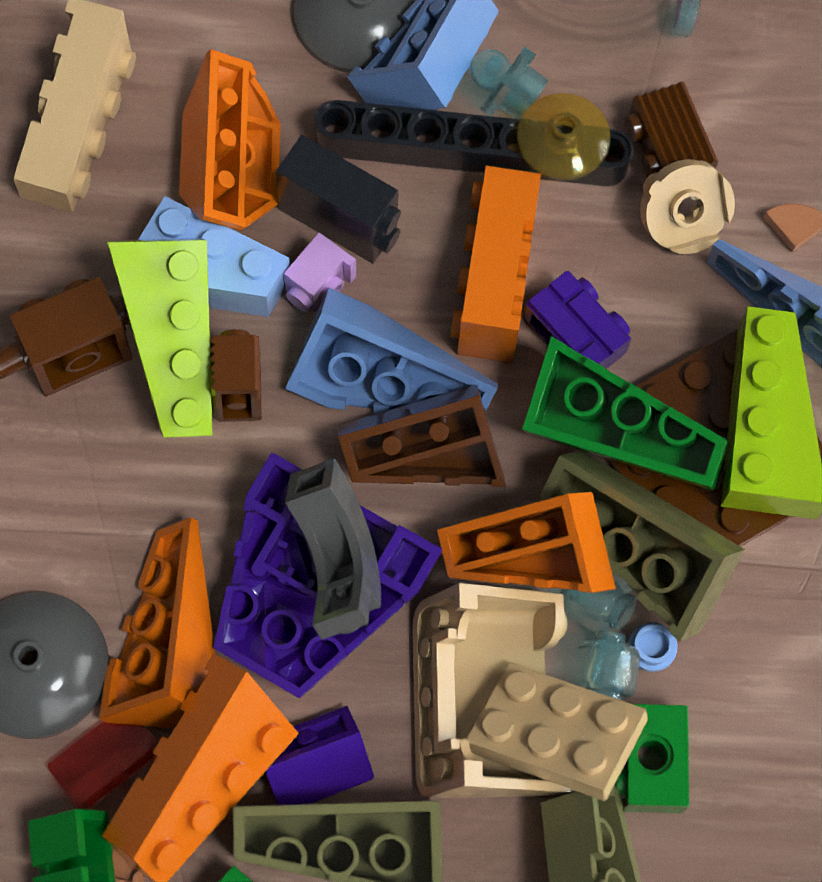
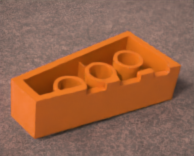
M486 166L483 182L474 181L470 209L479 210L477 224H467L464 251L472 252L470 267L461 266L457 294L465 295L463 311L454 309L450 338L459 339L457 355L513 363L526 285L525 278L530 256L531 236L541 178L540 173Z
M213 653L204 668L209 673L197 693L190 691L181 705L180 709L185 711L171 736L169 739L162 736L154 749L155 760L146 777L136 779L102 835L132 867L152 882L169 881L299 734L247 671Z

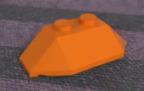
M210 49L205 55L183 111L179 196L199 219L242 231L278 205L276 170L280 163L281 123L266 92L255 79L257 73L252 63Z

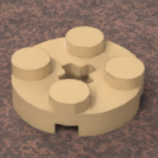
M687 159L676 161L665 166L658 173L651 174L643 184L644 194L640 204L643 226L654 240L661 246L669 248L672 252L692 254L709 248L720 238L718 233L724 227L725 222L730 224L734 215L735 197L730 183L714 167L703 160ZM689 197L692 200H697V205L690 208L689 216L684 217L678 211L679 204L685 198Z

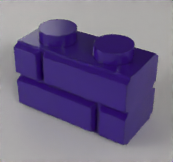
M569 270L565 271L551 282L547 288H544L531 298L525 306L523 318L548 345L552 336L571 349L605 367V369L625 355L631 342V338L628 335L630 329L626 321L615 311L608 314L597 302L599 296L593 285L583 277L577 280Z

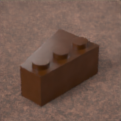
M478 385L339 425L338 439L353 483L414 484V482L445 483V485L449 486L487 484L491 485V487H507Z

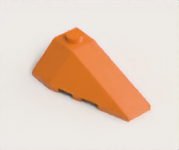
M192 517L156 531L138 581V586L143 591L139 605L133 616L126 615L121 629L128 635L120 658H111L106 670L99 719L106 723L175 728L185 713L180 707L190 691L197 693L209 673L204 668L213 653H215V649L213 648L214 640L198 521Z

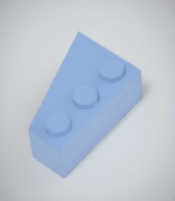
M166 196L162 199L138 239L207 240L210 308L269 317L285 290L284 272L290 267L289 257L228 227L201 220L190 208Z

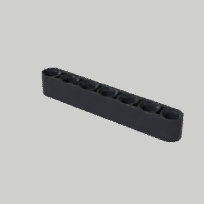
M344 100L327 101L317 109L315 114L316 143L345 159L485 173V167L492 166L540 173L541 180L614 186L621 183L626 177L633 152L632 142L627 135L621 131L606 128ZM336 124L346 128L340 133H331L326 130L328 126ZM384 129L389 131L391 135L386 138H377L371 133L375 130ZM422 134L433 135L437 140L432 143H424L419 141L417 137ZM467 139H475L483 145L478 148H470L462 142ZM521 144L528 148V151L516 153L510 150L508 146ZM557 149H567L574 156L563 158L555 154L554 151ZM613 154L620 161L609 163L604 161L600 155Z

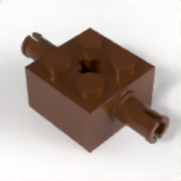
M99 276L90 281L88 279L74 281L67 285L60 294L46 300L36 298L21 305L18 312L9 315L18 335L14 336L15 342L0 348V379L28 368L29 372L34 370L45 397L132 360L133 358L124 332L127 330L125 325L129 324L122 297L119 296L113 299L112 295L109 296Z

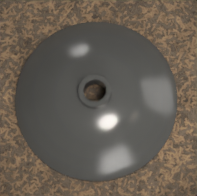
M294 0V23L302 44L314 58L334 70L351 73L356 66L364 70L379 53L375 48L379 40L383 36L391 40L405 25L406 22L402 15L416 0Z
M47 592L22 593L0 601L1 733L22 739H42L56 736L80 723L90 714L103 694L106 670L109 665L107 643L93 617L74 601L61 595ZM26 651H37L38 659L34 664L26 666L21 663V657Z

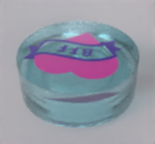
M677 0L672 16L671 34L685 38L691 35L697 20L700 0Z

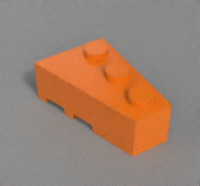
M593 492L565 494L437 529L448 578L502 584H522L540 588H560L587 593L616 589Z

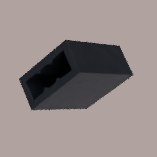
M300 135L276 170L279 210L373 264L381 251L386 254L390 252L400 235L401 230L397 228V222L401 215V210L398 209V189L305 136Z

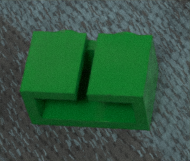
M73 809L29 820V852L32 867H39V876L33 877V882H115L112 846L102 837L109 825L108 811Z

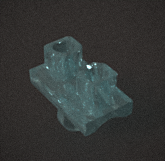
M524 47L512 65H510L508 58L497 50L488 49L482 51L474 58L471 64L473 81L479 87L493 91L480 108L482 111L492 116L499 107L515 119L522 118L549 81L529 66L536 54Z

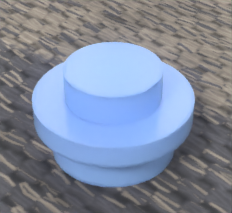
M655 622L644 623L632 632L628 640V654L637 667L640 664V669L648 672H658L664 670L673 662L677 654V641L667 630L666 626Z

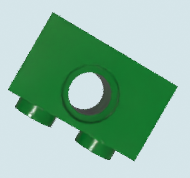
M633 704L646 709L648 720L614 786H617L620 798H623V811L683 813L690 806L688 705ZM644 747H651L657 750L663 760L662 768L654 771L644 768L638 760V750Z

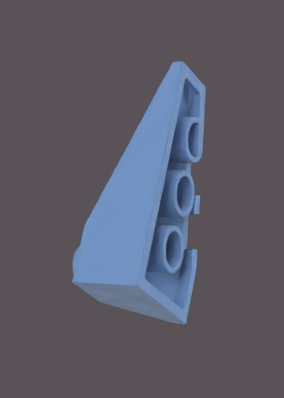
M721 239L717 240L711 248L706 263L754 307L795 312L802 351L822 368V287Z
M328 287L308 329L285 389L328 408L345 410L347 405L371 408L373 413L378 414L474 385H478L486 411L498 389V384L374 307Z

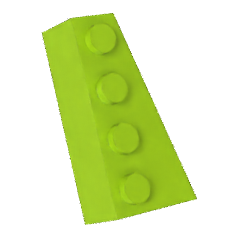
M207 240L106 241L163 438L212 436Z
M747 306L738 325L727 435L728 448L725 456L721 507L817 520L822 514V462L796 313Z

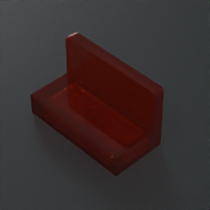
M103 721L48 764V769L76 807L89 810L153 760L156 756L153 754V751L158 745V741L147 727L106 723Z

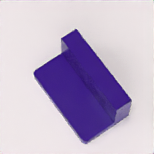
M348 706L293 726L299 734L265 771L277 805H308L374 778L360 731Z

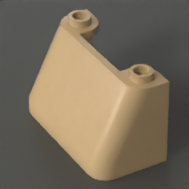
M458 583L423 599L418 604L413 618L415 772L417 787L423 796L439 798L560 796L571 793V789L471 753L469 740H467L470 731L509 663L546 675L545 650L554 647L567 630V616L564 612L563 594Z

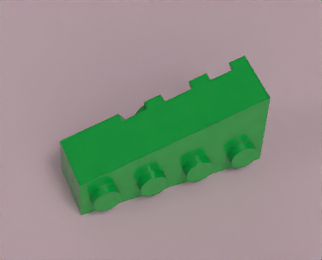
M551 336L522 428L523 431L529 435L705 489L715 490L728 448L726 439Z

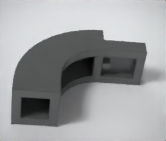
M333 458L290 474L285 501L300 526L314 559L318 591L312 625L321 640L340 633H351L360 626L368 624L369 611L381 607L380 575L372 538L355 493L338 462Z

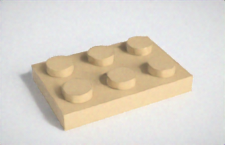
M509 663L470 731L467 740H469L470 750L473 754L606 801L648 719L645 708Z

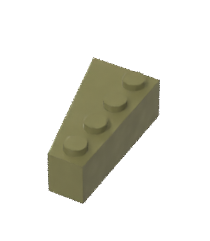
M578 451L560 455L539 498L543 501L570 493L593 492L612 573L614 575L619 574L638 594L636 598L649 611L654 610L669 625L667 630L679 642L699 634L745 549L588 453Z
M613 786L606 801L576 791L541 803L549 882H641L617 786Z
M440 801L233 807L234 860L332 882H443Z

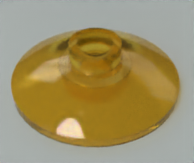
M556 93L538 99L526 109L518 125L517 142L524 160L536 172L552 179L573 180L588 175L602 163L609 149L610 129L604 114L591 101L574 94ZM567 125L573 128L574 131L569 134H563L558 131L557 126Z

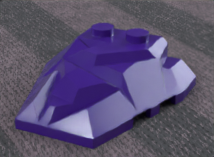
M271 452L246 495L243 509L246 513L240 540L236 541L233 555L236 557L230 586L226 587L213 648L301 699L348 657L353 650L419 593L443 549L401 525H394L360 505L376 553L381 583V607L369 611L368 624L360 626L351 633H340L321 640L312 625L318 591L314 559L300 526L285 503L290 474L302 469Z

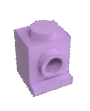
M318 233L284 272L286 297L299 310L306 313L309 310L315 312L319 308L328 287L341 292L345 283L343 279L350 284L356 278V259L324 235Z

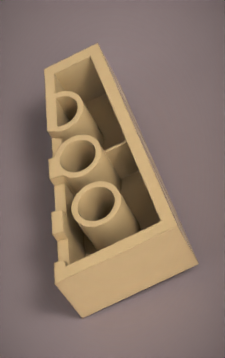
M68 0L65 13L69 14L71 19L67 36L57 35L52 51L56 54L54 61L55 76L53 80L44 79L39 93L38 113L42 116L41 122L31 121L13 178L20 198L71 213L74 211L78 198L84 199L87 195L91 182V173L88 172L93 158L99 159L102 155L106 142L104 128L108 118L114 119L117 115L121 102V92H119L123 78L129 79L131 77L136 61V53L131 50L123 10L87 0Z

